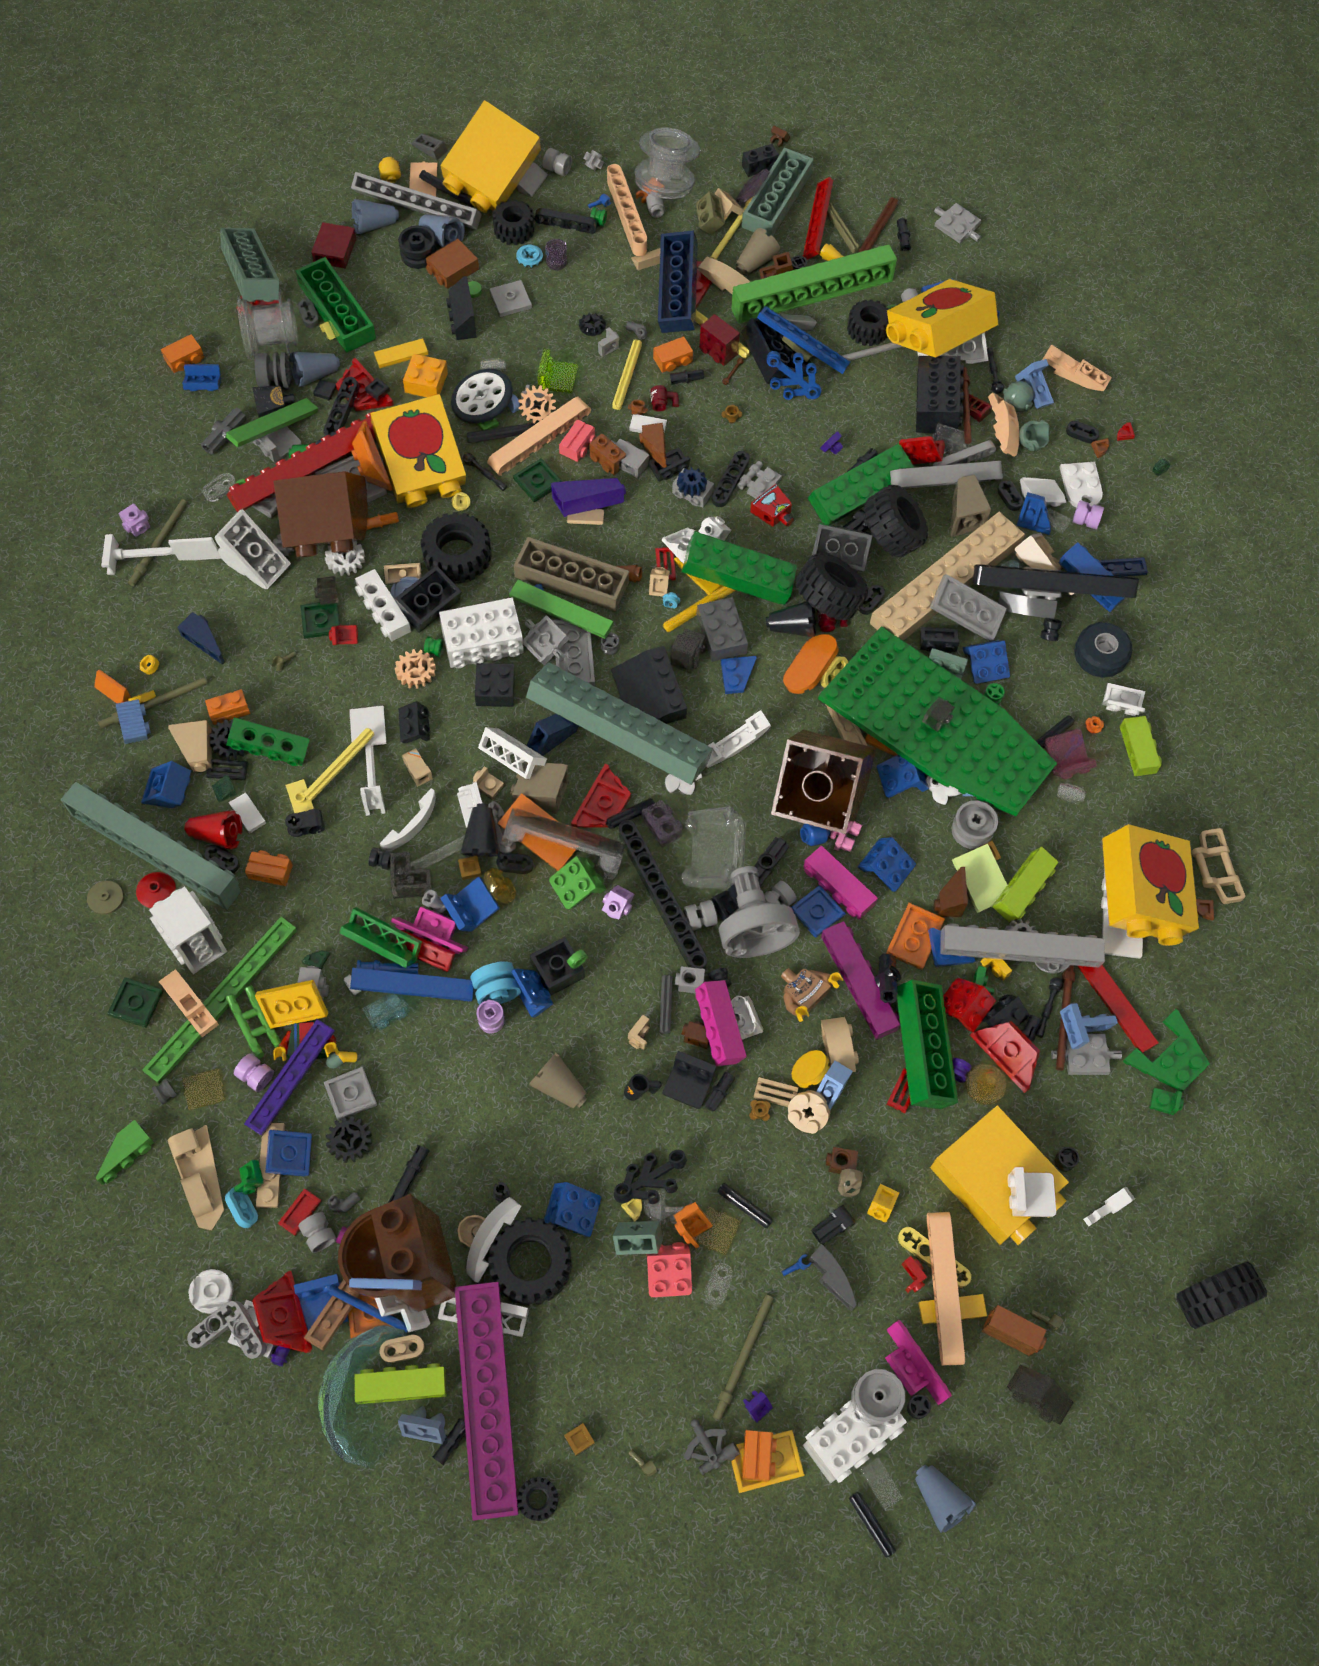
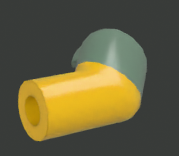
M338 1051L339 1054L336 1055L335 1052L326 1059V1064L329 1068L334 1069L345 1062L355 1063L357 1061V1053Z

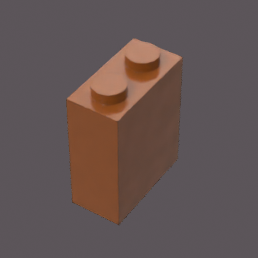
M459 239L426 258L428 273L434 275L440 285H444L447 289L455 285L464 276L468 277L479 270L478 258Z
M999 1305L989 1312L981 1331L1028 1356L1037 1353L1039 1349L1042 1350L1047 1340L1044 1337L1046 1329Z

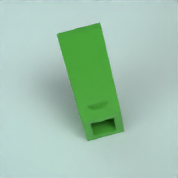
M135 1120L117 1133L96 1176V1180L102 1185L112 1182L117 1177L119 1171L129 1168L134 1163L136 1157L140 1154H146L151 1149V1145L154 1142Z

